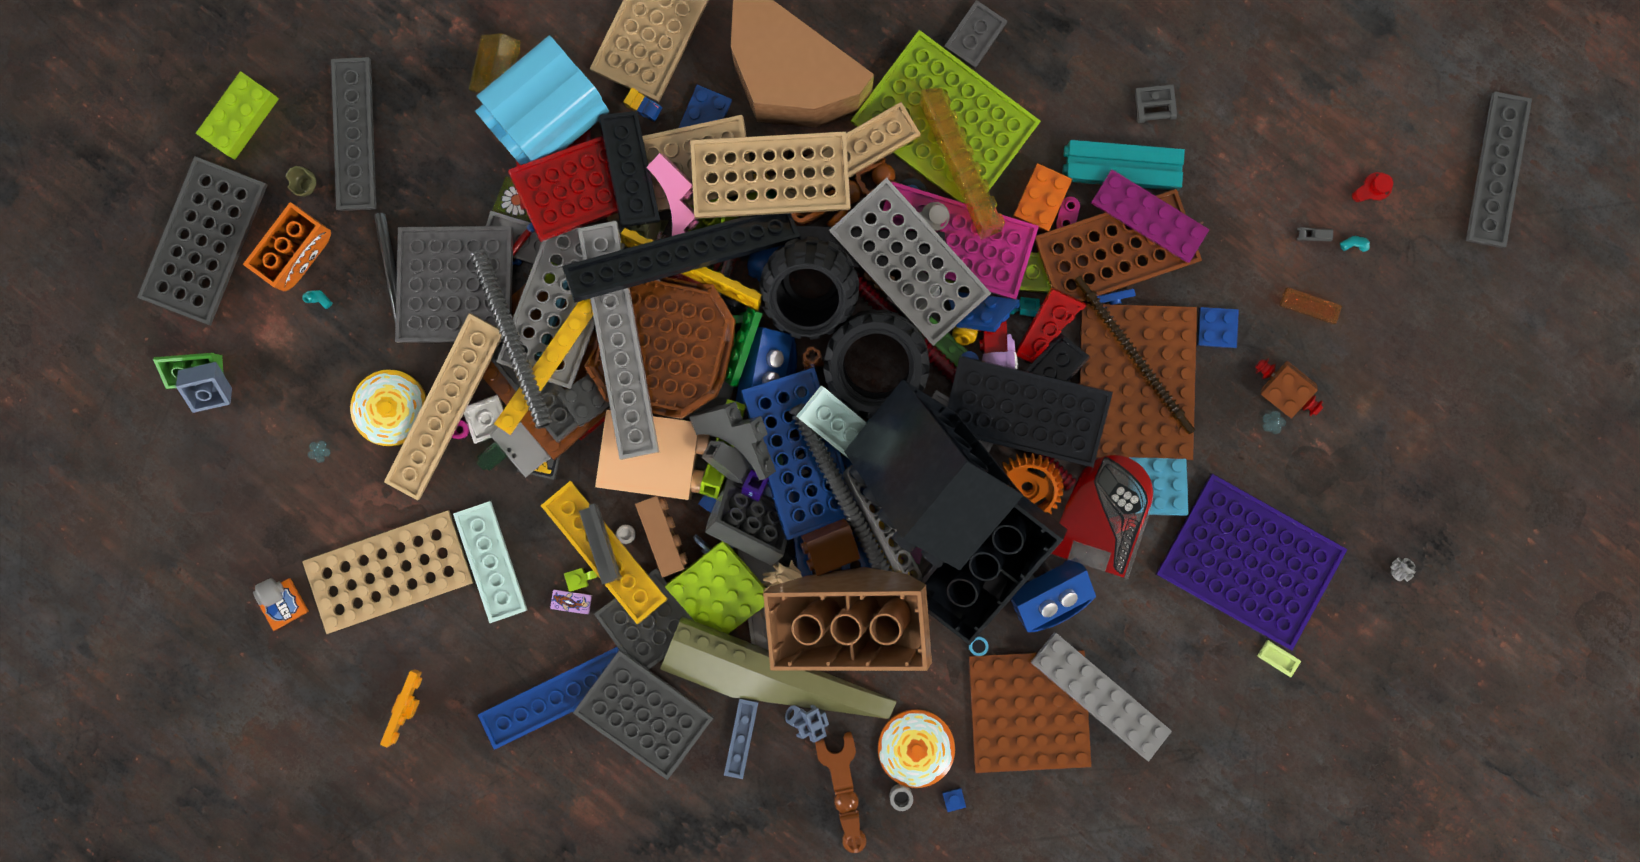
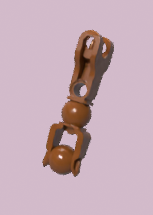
M882 158L855 174L854 180H849L850 204L856 203L861 197L865 198L871 192L865 188V183L861 181V177L872 172V180L877 186L886 178L890 182H896L894 181L895 171L891 165L885 163L886 158ZM831 190L826 192L825 194L828 196H832L835 194L836 191ZM834 211L791 213L796 226H810Z
M849 731L843 736V749L837 753L827 749L823 738L815 742L818 760L824 766H827L831 772L836 795L834 805L839 811L840 822L844 830L842 837L843 847L850 853H859L865 848L867 838L865 833L860 830L859 811L857 809L859 799L854 792L849 766L856 754L853 735Z

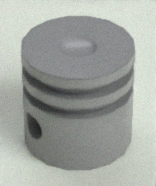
M896 784L891 788L889 798L893 808L898 811L908 810L913 804V795L910 788L901 784Z

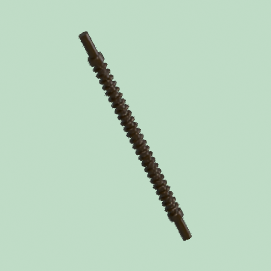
M1081 275L1077 277L1075 282L1086 295L1085 299L1091 302L1090 306L1095 307L1094 310L1098 311L1097 315L1100 314V319H1104L1103 323H1107V328H1111L1110 332H1113V336L1117 337V341L1121 342L1120 346H1124L1123 350H1127L1126 354H1130V359H1134L1133 363H1137L1136 367L1140 368V372L1144 373L1143 377H1147L1146 381H1150L1149 385L1154 386L1153 390H1157L1156 394H1160L1159 398L1163 399V403L1167 404V408H1170L1169 412H1173L1172 416L1175 420H1179L1188 434L1193 433L1195 429L1185 417L1184 410L1182 408L1179 409V404H1176V400L1172 399L1173 396L1169 395V391L1165 390L1166 386L1163 387V382H1159L1160 378H1156V373H1152L1153 369H1149L1150 365L1146 364V360L1142 359V355H1139L1140 351H1136L1137 347L1132 346L1133 342H1129L1130 338H1126L1127 334H1124L1123 329L1119 328L1120 325L1116 324L1117 320H1113L1114 316L1109 315L1110 311H1106L1107 307H1103V302L1100 303V298L1096 297L1097 293L1089 288Z

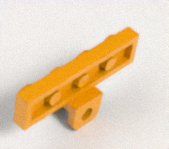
M414 669L409 672L403 689L398 694L392 708V716L380 745L389 747L395 744L400 735L398 732L400 725H403L406 719H411L414 716L420 701L414 699L415 696L412 695L415 688L418 689L421 684V671Z

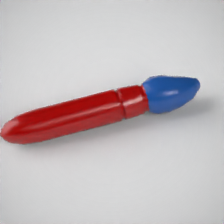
M532 223L528 224L526 230L513 244V256L526 242L531 233L535 231Z

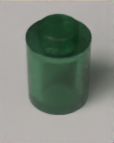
M494 442L477 456V464L483 470L487 469L490 471L505 459L507 455Z

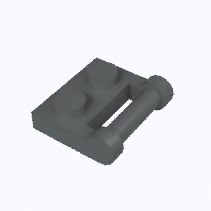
M1174 84L1136 88L1134 90L1138 123L1167 118L1170 120L1177 119ZM1169 106V111L1144 113V108Z

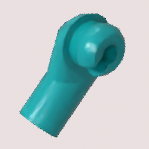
M1352 236L1342 241L1340 247L1345 251L1356 246L1359 247V250L1365 252L1370 249V242L1367 238Z
M320 290L307 291L302 296L305 303L319 302L325 309H328L333 304Z

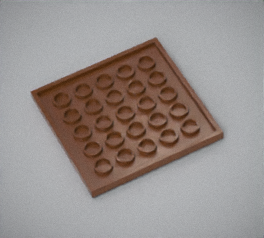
M1077 650L1085 657L1084 650ZM1038 652L969 656L975 773L1091 767L1088 711L1030 663Z

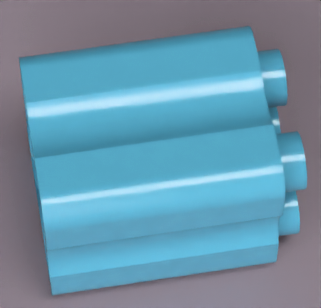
M550 35L476 95L483 105L475 110V112L520 165L566 149L599 121V115L610 112L594 85Z

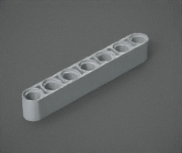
M853 465L846 468L842 475V478L845 479L844 483L851 490L850 493L854 496L853 499L859 505V510L862 511V515L868 522V526H870L892 569L898 573L908 574L910 572L915 579L920 581L922 574L911 553L900 547L892 537L897 530L885 523L884 530L879 528V521H883L878 517L877 513L882 507L873 504L865 496L861 495L860 487L865 489L867 486L851 477L849 470ZM870 504H872L875 507L874 513H872L869 509ZM889 538L894 541L893 547L888 543ZM899 555L903 557V564L898 562Z

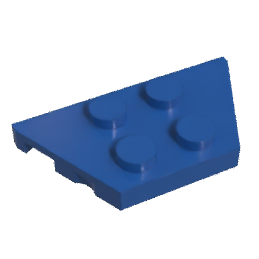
M958 292L962 298H966L969 293ZM988 296L963 318L956 327L995 332L1001 323L1010 317V313L1015 308H1019L1020 300ZM949 300L951 310H953L955 304L952 300Z

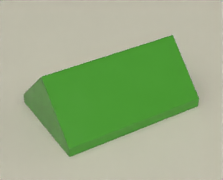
M215 353L154 357L153 359L166 389L176 388L178 370L217 362L223 372L222 355Z

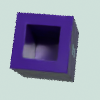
M751 470L742 487L741 494L759 502L769 478L759 480L756 472Z

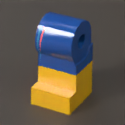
M634 88L630 89L623 101L625 107L632 111H637L639 115L654 122L662 110L659 104L645 97Z

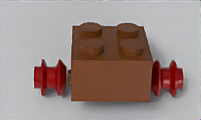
M1269 358L1266 360L1261 359L1257 363L1255 373L1261 372L1263 374L1262 379L1270 377L1269 381L1261 388V395L1291 419L1301 408L1303 411L1308 409L1310 411L1309 416L1317 415L1322 410L1323 401H1315L1316 396L1314 394L1318 391L1317 384L1290 362L1286 361L1277 372L1275 371L1276 364L1270 365L1268 363Z

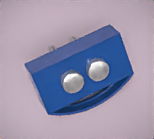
M764 327L757 328L739 380L735 402L744 404L740 390L796 373L797 350L794 337H791L790 334ZM781 392L778 399L781 403H785L788 396L786 393ZM763 398L760 401V406L763 409H767L770 402L767 398Z
M1077 557L1065 561L1054 569H1051L1048 563L1044 561L1041 566L1046 573L1037 578H1034L1032 575L1028 579L1029 582L1025 583L1011 598L1018 619L1027 632L1041 631L1056 626L1079 613L1094 600L1096 595L1088 572Z

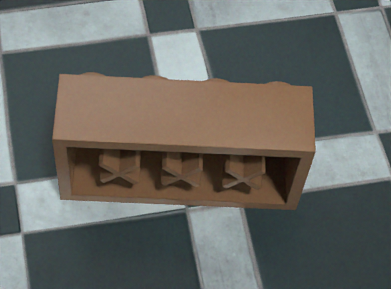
M655 496L636 503L638 514L661 576L665 577L686 569V564L689 561L686 553L681 552L680 546L682 542L680 536L674 533L673 528L676 527L672 516L668 517L666 510L669 507L666 499L661 498V496Z

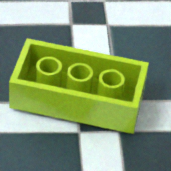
M240 71L196 134L235 160L279 98Z

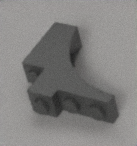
M736 402L699 410L689 417L696 435L703 434L718 437L738 449L752 465L759 480L766 479L776 472L763 439L768 433L761 416L743 420Z
M771 422L769 428H772L775 422ZM775 435L772 438V444L777 447L780 445L781 439L778 435ZM710 441L701 457L733 483H745L750 471H755L738 449L722 441Z

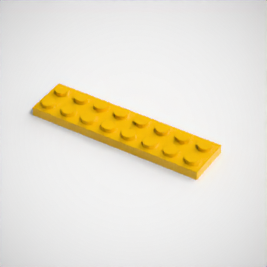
M569 481L545 501L541 507L600 578L579 513L580 510L589 508L591 504L573 482ZM604 521L622 579L605 584V586L636 624H639L667 601L668 598Z

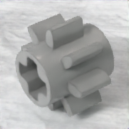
M1398 557L1392 562L1393 565L1390 566L1392 576L1398 581L1405 579L1408 582L1414 577L1413 574L1416 573L1415 564L1408 558L1401 560Z

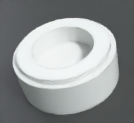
M622 525L617 529L616 536L623 544H628L634 541L636 531L630 525Z

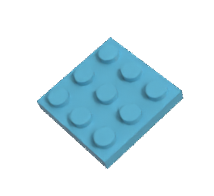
M1129 457L1145 469L1152 483L1153 500L1147 515L1187 516L1186 459ZM1128 474V488L1138 494L1142 507L1135 514L1142 515L1146 505L1145 495L1138 483Z

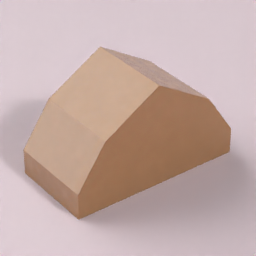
M733 0L732 56L735 70L757 122L815 128L858 112L872 93L873 73L774 0Z
M860 567L827 572L820 576L816 574L804 576L770 586L763 593L770 670L927 671L932 664L926 584L908 574Z

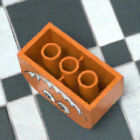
M290 202L243 265L274 288L288 291L299 282L330 239L331 230L303 209Z

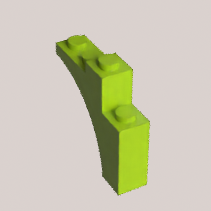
M727 399L726 404L732 403V402H735V401H732V400ZM736 402L743 419L745 405ZM716 437V441H722L725 444L734 447L728 442ZM709 463L701 482L699 494L717 499L726 477Z

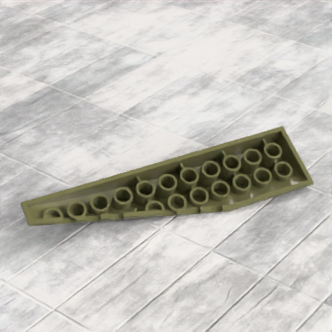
M683 616L680 618L660 668L663 671L732 698L790 706L795 705L805 708H811V705H814L819 710L890 719L897 702L894 699L823 671L770 670L769 650Z

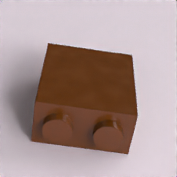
M844 518L801 535L803 543H801L802 550L809 558L806 560L810 571L813 570L817 576L860 559L851 527Z

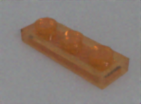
M1289 287L1285 288L1280 303L1281 307L1333 325L1337 323L1342 308L1341 305Z

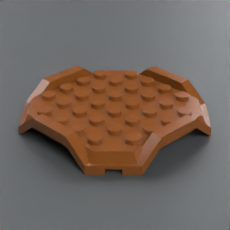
M666 277L630 287V294L652 413L682 419L717 397L728 368L734 343L736 320L713 284H697ZM596 336L593 351L584 367L594 380L604 400L609 402L599 343Z

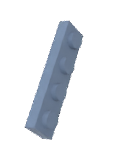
M739 699L724 776L743 779L759 703L757 701Z

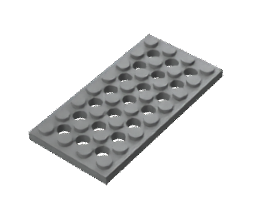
M888 178L883 180L829 230L933 346L991 294ZM884 200L891 203V208L888 211L880 209V203ZM874 214L877 218L876 222L868 224L865 221L866 215ZM895 215L903 216L904 222L902 225L898 226L893 223ZM853 227H860L862 229L860 237H853L851 235ZM881 228H887L890 232L889 236L885 239L880 238L878 235V231ZM914 229L917 232V237L914 240H909L906 237L907 230ZM867 241H872L875 244V249L872 252H867L864 249V244ZM899 242L902 244L903 249L900 253L892 251L891 246L893 243ZM925 243L930 246L928 254H921L919 252L921 244ZM881 255L888 258V263L885 266L877 264V258ZM907 257H913L916 264L909 268L904 264V260ZM933 259H942L943 266L940 269L934 268L932 266ZM892 270H899L901 272L899 280L894 281L890 278ZM920 271L928 273L929 278L926 282L918 280L917 275ZM948 272L956 275L954 283L946 282L945 275ZM906 284H911L914 287V293L906 295L903 292V287ZM934 285L940 286L942 289L941 295L933 296L930 292L931 287ZM960 287H967L969 289V295L966 298L959 296L958 289ZM920 298L927 301V307L923 310L918 309L916 306V301ZM946 300L954 302L955 307L953 310H945L943 304ZM930 314H939L940 322L932 324L929 321Z
M579 228L542 241L512 319L514 320L513 325L516 326L518 331L517 336H520V341L523 343L522 346H526L528 349L526 358L529 359L528 363L531 364V369L536 364V354L543 353L548 345L542 343L543 336L549 334L554 338L578 303H574L570 290L563 289V283L566 281L562 266L583 260V255L576 252L577 246L580 245ZM563 237L569 240L568 246L564 248L558 245V240ZM621 243L623 250L625 248V244ZM553 256H560L562 263L558 266L551 263ZM549 273L555 275V281L551 284L544 281L545 275ZM542 291L548 293V299L544 302L537 299L538 294ZM560 298H564L567 301L566 307L562 309L556 307V301ZM535 309L541 311V317L538 320H533L530 316L531 312ZM553 316H557L560 319V323L556 327L549 325V319ZM594 316L563 359L565 363L564 368L561 370L556 369L548 382L571 389L595 327ZM526 328H533L535 331L534 336L526 338L524 330ZM503 344L496 362L514 369L511 365L512 362L509 360L510 357L507 355L506 346Z

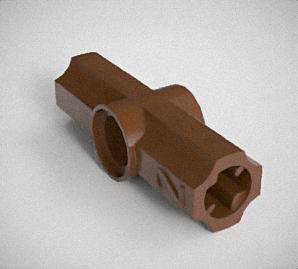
M808 347L802 355L805 370L815 368L816 374H819L820 369L824 367L821 351L816 350L814 347Z

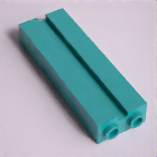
M1070 140L1064 146L1063 156L1066 157V164H1063L1062 175L1071 178V182L1102 185L1110 170H1114L1142 188L1177 189L1178 191L1182 188V168L1184 165L1185 149Z

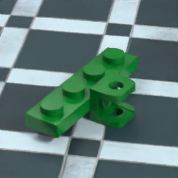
M750 307L747 308L742 317L740 330L734 333V343L724 380L729 385L735 387L738 386L762 316L761 312Z

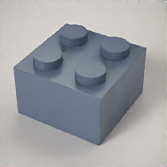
M217 362L178 370L176 388L192 413L231 403L232 387Z

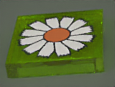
M505 176L492 211L530 222L526 210H521L520 197L511 178Z

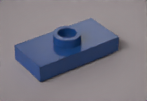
M1134 289L1100 295L1097 298H1100V303L1109 302L1110 305L1121 303V299L1136 295Z

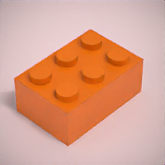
M1037 163L1012 218L1038 225V232L1040 233L1049 232L1072 179Z

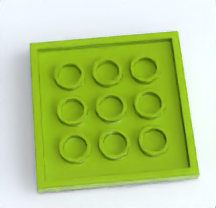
M723 541L665 585V588L694 621L729 634L764 607V592L762 590L766 589V587L734 550Z

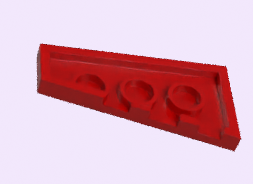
M1051 287L1015 351L1017 356L1033 363L1049 346V343L1062 332L1061 330L1073 321L1075 315L1087 306L1086 303Z

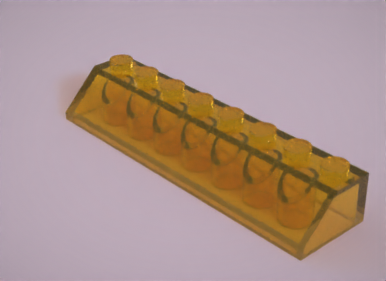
M942 88L921 90L920 106L980 239L982 240L1001 232L1004 228L1005 220L1002 214H998L996 210L997 202L994 196H990L988 192L989 185L987 180L982 179L980 174L982 172L978 161L975 162L973 159V149L970 144L967 145L964 139L966 138L965 131L962 127L959 128L957 123L958 116L955 110L952 111L949 104L951 102L948 94H944Z

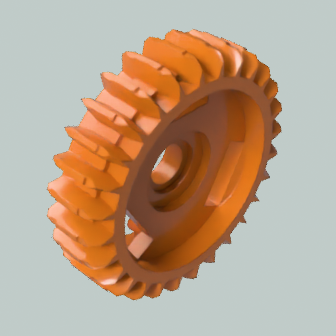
M1024 453L1023 458H1020L1017 454L1015 461L1009 457V464L1003 462L1004 469L1002 470L1023 496L1035 504L1046 497L1047 499L1038 507L1052 515L1051 508L1057 509L1056 502L1061 503L1060 496H1063L1062 489L1064 485L1058 468L1055 469L1054 463L1049 464L1048 458L1042 462L1041 455L1035 459L1033 453L1030 458H1027L1026 453ZM1035 468L1045 473V476H1040L1027 469ZM1025 482H1030L1033 485L1028 491L1022 489V485Z

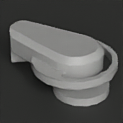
M931 202L919 212L935 231L943 229L950 219L948 208L939 202ZM947 220V222L944 224V226L941 227L940 225Z

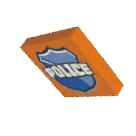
M291 578L281 582L285 589L282 592L283 598L281 601L269 607L259 605L273 631L309 612Z

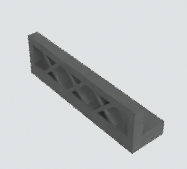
M591 504L589 508L580 510L579 513L601 583L605 585L622 579L599 505Z

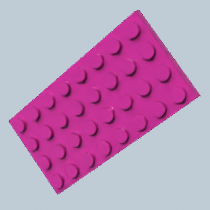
M891 182L918 213L931 202L944 204L948 208L950 219L943 229L936 232H945V243L991 293L1010 299H1017L1039 228L1038 225ZM887 200L885 201L883 211H888L891 208V203ZM895 215L893 217L895 225L903 224V216ZM946 220L944 223H942L940 226L943 227L944 224L947 222V220ZM948 272L945 275V279L955 282L956 275Z

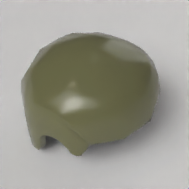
M292 167L285 176L289 181L288 189L296 196L306 197L312 194L316 187V177L308 168Z

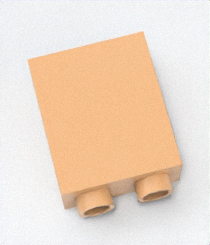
M606 410L595 487L691 500L692 493H699L705 471L696 470L698 454H704L710 442V435H696L691 421L653 416L659 452L620 460L611 410Z

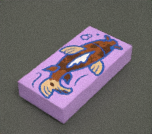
M554 589L550 609L589 614L592 595Z

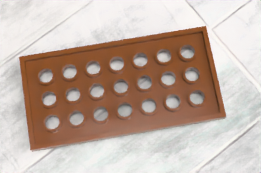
M1177 189L1156 195L1159 199L1185 214ZM1107 213L1035 237V244L1050 287L1082 302L1086 301V295L1075 282V279L1080 275L1083 280L1085 274L1092 275L1093 283L1087 285L1092 291L1094 290L1097 293V296L1202 261L1199 250L1196 251L1190 263L1183 261L1135 230L1126 229L1124 223ZM1108 226L1116 229L1115 236H1110L1107 233ZM1091 232H1095L1098 235L1097 242H1092L1089 239ZM1073 238L1080 240L1081 245L1079 248L1072 246L1071 240ZM1132 238L1140 241L1139 248H1134L1131 245ZM1055 244H1060L1063 247L1061 254L1054 252L1053 247ZM1115 244H1119L1122 247L1121 254L1114 252L1113 246ZM1097 250L1104 252L1105 258L1103 260L1096 258L1095 253ZM1156 250L1163 252V260H1158L1155 257ZM1079 256H1084L1087 259L1086 266L1079 265ZM1139 256H1143L1146 259L1145 266L1138 264L1137 259ZM1061 262H1066L1069 265L1068 272H1063L1060 269ZM1121 262L1128 264L1129 270L1127 272L1121 271ZM1103 268H1108L1111 271L1110 278H1105L1102 275ZM1068 280L1075 282L1076 287L1074 290L1067 288L1066 282Z

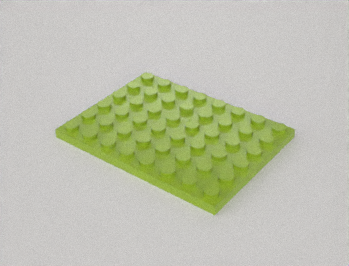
M920 30L851 120V123L858 127L902 102L921 136L892 153L955 201L975 207L979 205L1041 122Z

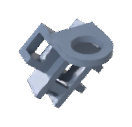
M795 705L790 706L786 711L785 721L791 726L798 728L799 733L796 734L798 738L804 739L809 736L810 741L817 742L827 736L824 727L828 726L829 722L825 711L819 710L814 705H811L812 710L808 712ZM792 710H794V715L790 719V713Z

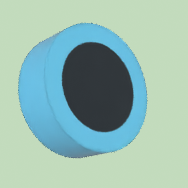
M978 636L969 645V650L975 656H982L988 651V642L983 637Z

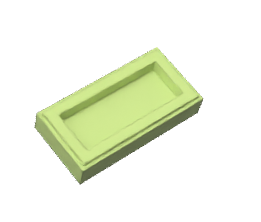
M1266 640L1257 657L1289 677L1293 676L1301 663L1299 659L1269 640Z

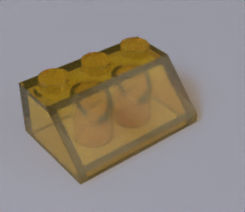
M503 33L481 35L469 90L480 93L513 66L520 53L521 41Z

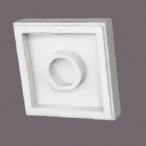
M498 395L470 404L464 412L474 444L492 438L490 435L499 428L494 423L504 408Z

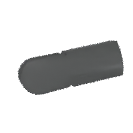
M1297 228V231H1299L1297 241L1333 240V229ZM1307 232H1311V237H1307Z

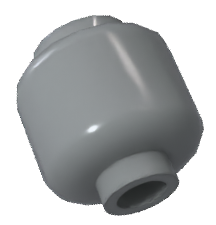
M269 578L255 586L253 595L259 605L269 607L282 600V592L285 589L280 581L276 582L273 578Z

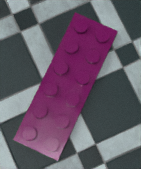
M1110 170L1091 201V204L1187 263H1190L1209 232V229L1114 170Z

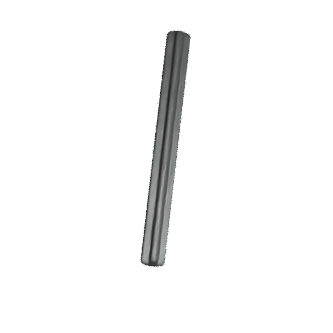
M377 213L374 215L396 323L397 271L386 215L384 213Z

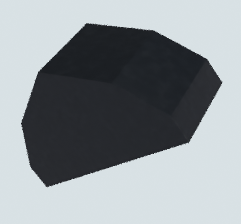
M1023 496L961 570L946 562L940 568L931 563L928 565L920 580L926 584L928 614L967 644L971 645L1063 541L1068 529Z

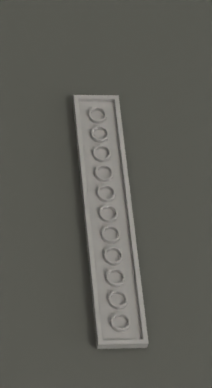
M617 221L578 229L583 260L622 250ZM630 288L590 298L619 459L623 460L658 453L659 446Z

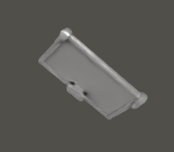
M521 422L511 435L500 428L490 435L525 478L541 464L551 459V456Z

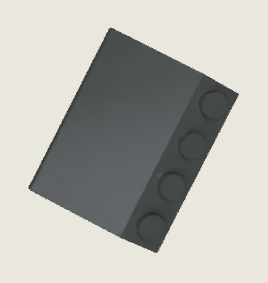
M726 478L709 516L705 533L773 566L784 556L787 543L774 500L762 494L759 502L741 494L744 484L733 483Z

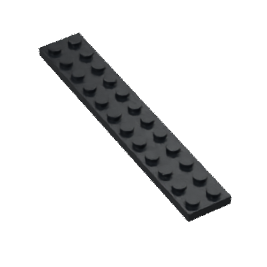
M791 213L751 215L562 267L575 303L785 245L790 240L800 239V234Z

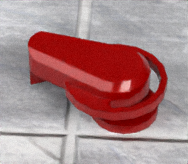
M1382 172L1372 173L1366 177L1364 185L1353 192L1352 199L1355 202H1362L1368 199L1383 200L1392 191L1393 179L1388 174Z

